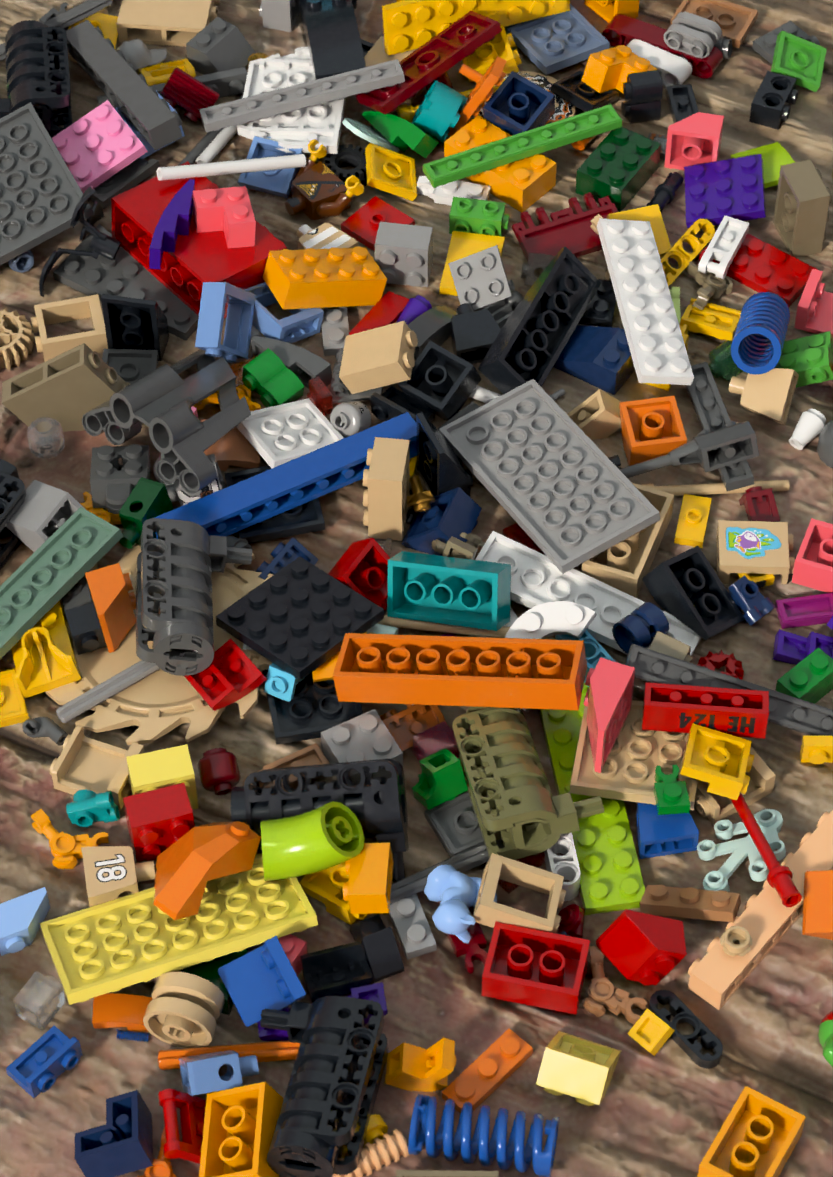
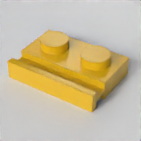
M691 298L690 304L681 318L680 326L687 324L689 325L688 330L690 332L713 336L719 340L732 342L741 311L709 302L705 309L701 310L693 306L697 299Z

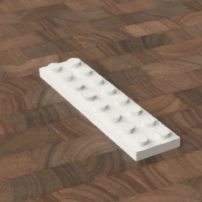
M599 218L597 230L638 382L691 385L694 375L650 222Z
M492 531L475 560L511 564V600L530 609L553 601L574 602L595 611L597 615L587 628V631L596 640L625 653L613 637V625L627 615H631V612L645 603L644 601L574 568L562 574L546 555ZM662 610L669 623V631L666 635L691 646L690 656H692L702 637L672 614Z

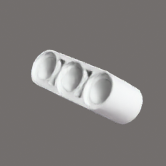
M633 39L627 45L633 53L640 58L647 59L652 66L658 69L664 88L666 86L682 85L692 74L691 64L682 57L638 39Z
M572 832L560 834V839L551 848L543 852L547 871L562 875L564 880L571 881L563 882L562 889L566 890L564 901H570L577 897L580 887V867ZM557 853H562V854H565V855H563V856H558V855H556V854H557Z

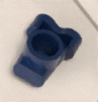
M745 575L728 587L730 596L739 610H743V617L750 626L776 607L769 597L765 598L759 592L757 584L749 581Z

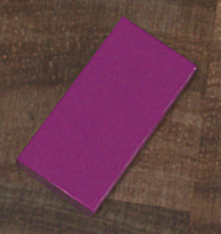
M833 592L776 600L775 608L781 628L787 629L828 623L833 616Z

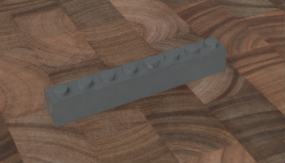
M86 20L66 31L68 53L155 151L183 137L179 127L182 125V121L178 113L170 110L166 100L159 98L155 88L148 86L144 76L137 74L133 64L126 62L122 52L115 50L111 40L104 38L98 26L94 27Z

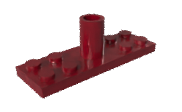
M468 12L399 62L404 73L405 82L391 87L375 89L368 93L356 94L358 102L386 115L394 112L407 99L416 96L417 92L422 88L426 87L428 91L436 80L454 89L447 70L465 57L474 54L475 50L484 43L492 41L495 35L502 31L501 25L498 21L476 12Z

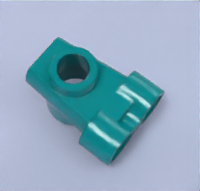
M79 790L74 794L73 802L67 803L66 806L67 815L71 823L77 824L80 827H89L93 822L98 821L108 823L120 820L119 808L114 803L111 791L96 794L91 790Z

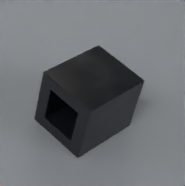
M93 602L65 610L78 655L107 647Z

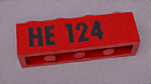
M645 682L642 730L689 733L692 723L737 737L765 739L769 716V691Z

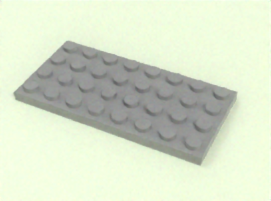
M534 379L439 429V432L447 439L460 460L562 574L660 520V512Z

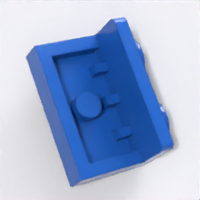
M54 1025L6 1068L7 1075L35 1098L41 1092L48 1091L54 1085L56 1078L65 1070H70L76 1066L82 1056L80 1041L76 1037L69 1039Z

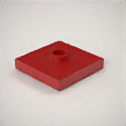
M374 196L341 224V231L375 251V240L380 222L415 225V220L377 196Z

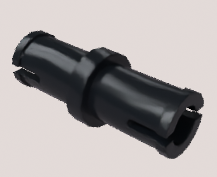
M670 172L663 184L657 186L654 192L655 195L647 206L658 204L662 213L666 205L674 200L675 192L683 183L682 176L677 172H673V174Z

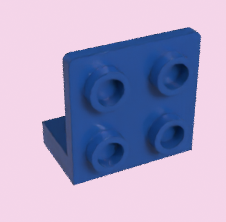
M277 936L265 941L263 946L218 969V974L246 1027L261 1021L262 1010H282L293 1004V1001L297 1002L306 996V992Z

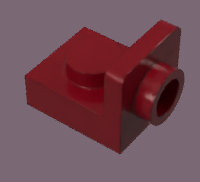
M757 486L745 490L746 493L739 499L740 505H745L748 521L780 522L772 488L763 490L762 486Z

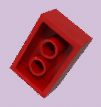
M495 922L482 974L481 996L577 1015L589 961L590 940Z

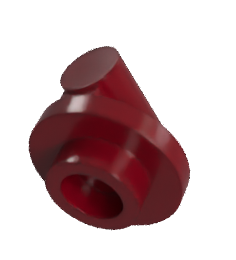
M570 904L558 914L561 916L558 930L560 932L565 931L572 937L583 938L585 909L576 904Z

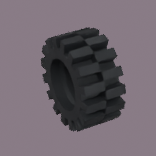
M343 144L339 145L338 154H326L325 165L344 183L349 176L355 175L364 187L367 185L365 149L361 151L360 146H356L354 149L353 144H348V148H345ZM346 166L355 167L354 169L349 170L341 169L342 167Z

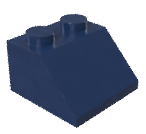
M460 487L434 496L435 502L430 504L431 509L415 514L402 541L403 546L427 554L442 556V554L434 551L432 548L433 540L438 539L447 544V541L453 536L466 543L467 540L460 537V534L462 532L467 534L472 532L478 523L477 518L482 508Z

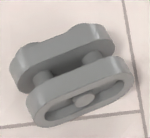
M680 12L673 20L672 25L664 33V41L671 49L702 59L708 57L714 45L720 39L722 30L712 20L689 12Z

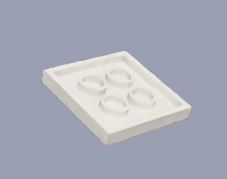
M309 398L251 411V415L236 426L271 469L344 438Z

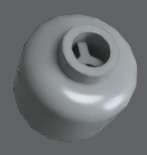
M360 401L343 402L332 410L330 423L346 438L370 428L371 414L367 406Z

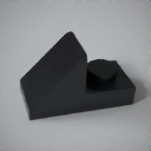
M379 914L350 925V933L354 941H362L364 945L366 960L374 977V982L404 971V965L391 927H385Z

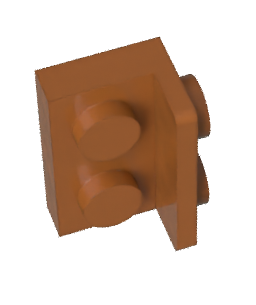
M406 704L407 709L399 713L395 708L380 716L402 752L418 745L419 735L423 736L429 730H431V735L434 734L436 726L437 733L435 735L450 728L438 705Z

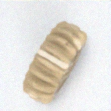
M6 307L3 311H0V369L6 368L10 371L12 365L20 367L21 361H27L28 354L32 353L34 334L30 322H27L25 315H19L17 310L10 312Z

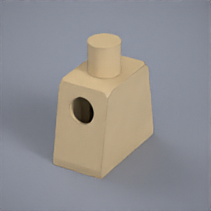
M773 368L769 372L760 375L748 373L746 379L732 376L729 392L742 395L740 405L743 408L781 425H786L799 374L793 369Z

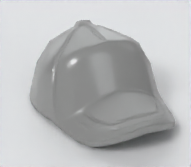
M140 39L124 41L117 48V50L122 52L126 62L133 64L135 70L160 64L167 57V50L165 48L148 49Z

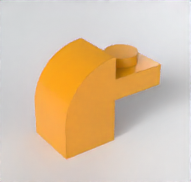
M443 1037L428 1049L403 1042L388 1053L385 1084L407 1091L433 1092L446 1088L448 1086V1075L454 1071L457 1060L454 1054L455 1041Z

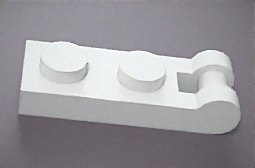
M725 215L700 260L698 271L705 274L711 272L716 274L717 278L724 279L729 266L749 231L750 223ZM712 260L719 261L720 263L712 262Z

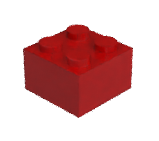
M184 782L123 798L128 832L137 862L156 859L159 854L195 827L193 811Z

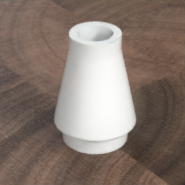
M808 409L807 412H803L789 439L791 446L802 450L810 441L818 436L827 422L825 416L815 409Z

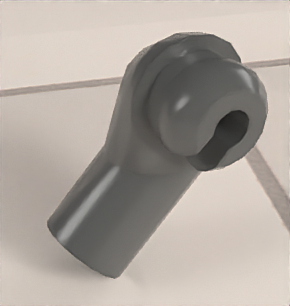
M48 717L29 718L24 721L22 726L27 736L32 738L49 737L58 746L63 745L68 735Z

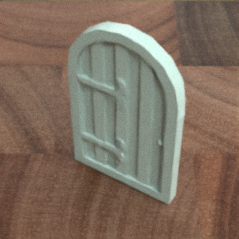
M346 117L343 120V125L359 137L380 147L399 152V148L391 144L373 127Z

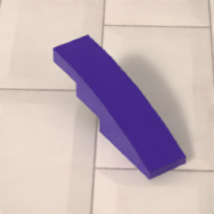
M189 179L163 211L154 230L149 248V269L160 270L163 253H175L177 236H189L195 180Z

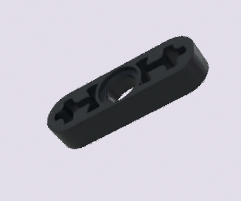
M659 990L653 993L649 1002V1010L675 1030L670 1036L673 1041L698 1066L706 1069L716 1067L722 1058L723 1045L721 1041L673 992ZM658 1003L662 1005L670 1004L669 1011L665 1008L659 1010ZM680 1023H689L694 1027L695 1031L690 1035H682L677 1031L676 1027ZM702 1047L706 1050L714 1049L713 1056L709 1053L701 1054Z

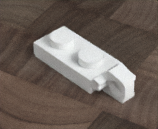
M419 176L417 194L426 195L434 199V203L452 206L453 197L488 201L491 186L457 180L433 188L426 176Z

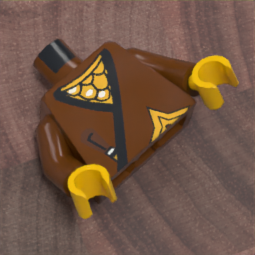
M316 139L311 140L308 144V151L311 155L309 158L306 157V166L299 169L291 183L292 198L285 202V208L290 215L293 216L303 211L314 221L324 217L339 216L344 210L351 207L350 202L353 200V195L358 196L364 192V186L355 175L349 176L344 183L322 161L316 162L317 158L321 159L327 154V149L323 144L315 151V145L319 143Z

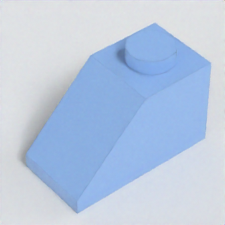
M45 887L0 904L1 956L8 953H17L24 947L32 944L40 929V923L44 921L50 910Z

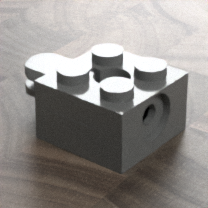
M132 444L116 447L105 445L92 448L90 486L93 508H107L108 512L119 514L120 509L141 477L151 480L149 445ZM119 458H122L123 465H119Z

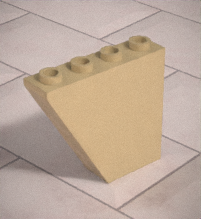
M122 0L117 20L118 40L123 43L124 41L140 39L145 44L186 47V43L217 17L216 5H220L221 0Z

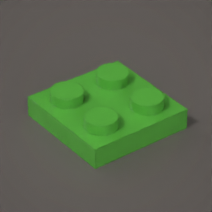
M781 30L777 36L771 72L797 78L796 85L816 92L821 84L827 48Z

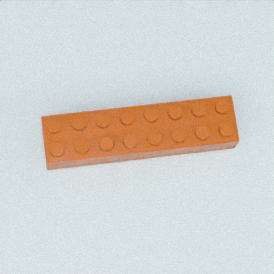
M345 633L334 669L333 680L338 702L579 710L587 671L584 640Z

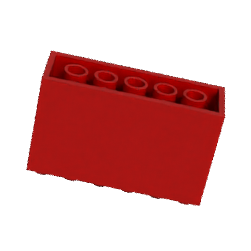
M187 161L181 165H190V163ZM156 176L111 198L112 237L121 241V247L198 316L203 282H227L243 290L264 283L263 273L269 251L287 249L284 242L278 240L265 226H262L257 221L255 246L228 249L224 231L197 233L192 216L189 236L178 235L175 253L164 252L161 269H149V248L154 230L163 211L175 194L189 179L195 180V190L217 189L219 187L206 177L159 181ZM228 303L225 304L224 319L227 316Z

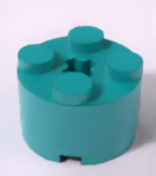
M436 80L425 94V99L422 105H419L411 123L443 143L450 131L448 127H455L461 116L457 111L463 109L468 98Z

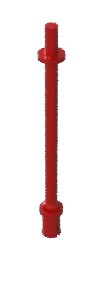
M740 793L737 801L733 799L731 801L769 870L767 881L771 887L776 889L782 904L785 907H793L801 901L802 895L792 881V872L787 866H781L743 795Z

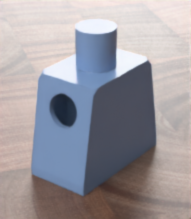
M233 1050L179 1058L183 1091L191 1096L243 1086L242 1077L259 1074L256 1055L239 1057L238 1053ZM222 1065H227L226 1074L219 1076V1068Z

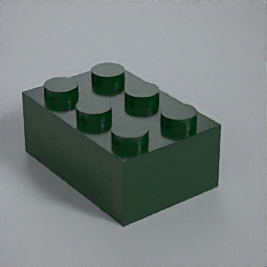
M624 127L612 130L577 169L576 193L583 196L590 192L597 203L598 199L609 196L618 212H621L660 167L661 144Z

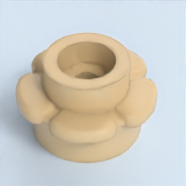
M732 926L722 934L720 944L724 946L723 951L730 956H745L750 952L752 938L745 928ZM737 941L739 944L735 945L733 942Z

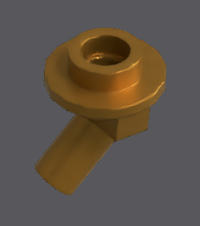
M417 475L410 478V485L413 495L407 496V508L414 509L415 513L431 509L430 504L435 502L431 491H424L421 478Z

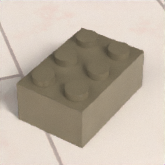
M811 159L780 167L773 223L787 251L795 258L821 253L823 241L826 240L825 227L826 222L829 221L828 207L829 203L832 202V194L829 187H825L821 172L815 168Z

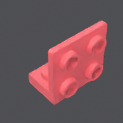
M812 269L797 306L794 328L815 334L830 331L833 337V293L824 291L825 283L821 282L823 271Z

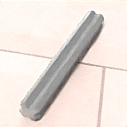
M141 660L62 705L56 710L57 716L62 723H67L160 668L156 663Z

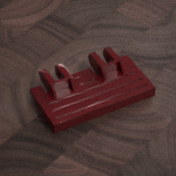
M592 193L584 194L583 200L588 210L583 212L576 197L568 199L570 208L550 213L552 222H550L544 208L539 207L535 209L536 218L540 224L538 226L534 225L528 211L520 213L521 222L513 224L512 229L531 271L547 267L565 246L576 258L603 250L599 235L592 230L590 225L592 224L591 220L598 214L607 219L608 214L618 212L609 196L598 199L600 206L598 207Z

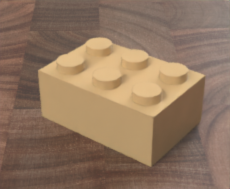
M375 437L373 449L368 448L366 464L370 467L364 469L363 486L368 487V489H364L363 506L368 507V509L364 510L363 526H368V538L402 541L408 511L410 440Z

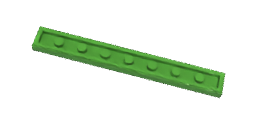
M609 104L423 164V172L433 188L620 128L622 127V119L613 106Z

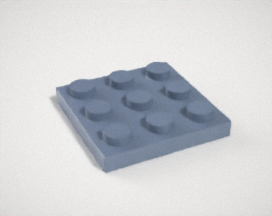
M571 4L570 11L522 22L507 28V34L512 33L516 46L545 75L584 61L592 53L610 49V42Z

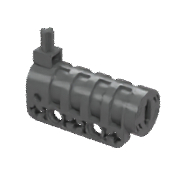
M160 518L146 520L143 523L141 533V552L138 554L136 563L137 656L145 662L156 663L160 669L172 675L189 676L200 673L208 668L214 659L212 572L224 573L225 563L251 565L252 549L227 547V537L208 536V532L194 522ZM153 532H157L158 539L153 538ZM148 641H153L152 649L148 648Z

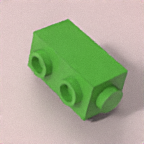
M453 197L449 214V234H452L453 231L502 237L503 229L508 230L510 214H505L506 203Z

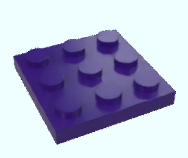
M761 154L684 167L687 228L702 218L709 220L713 226L720 225L725 215L741 221L766 217L764 170Z

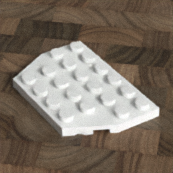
M309 47L296 48L295 53L282 57L278 53L268 58L250 61L243 98L316 80ZM346 98L324 102L316 106L312 105L293 112L273 115L269 118L257 119L241 125L238 124V135L251 140L254 139V136L277 141L278 145L285 149H275L286 153H294L288 149L303 148V153H310L308 151V144L311 140L316 139L319 143L315 145V151L323 144L327 149V154H338Z

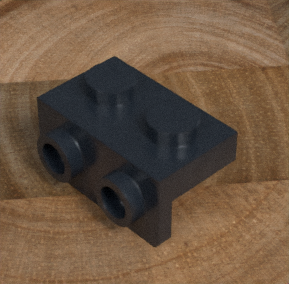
M390 386L382 395L376 392L371 395V413L380 420L387 421L406 412L411 415L415 422L416 414L421 412L430 422L435 419V410L393 386Z
M362 941L304 954L300 957L304 982L312 1003L321 997L351 994L352 988L375 984L374 977L366 960Z

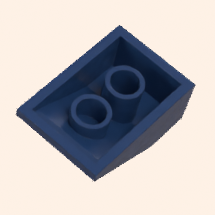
M581 325L576 326L553 366L612 395H616L635 370L624 329Z

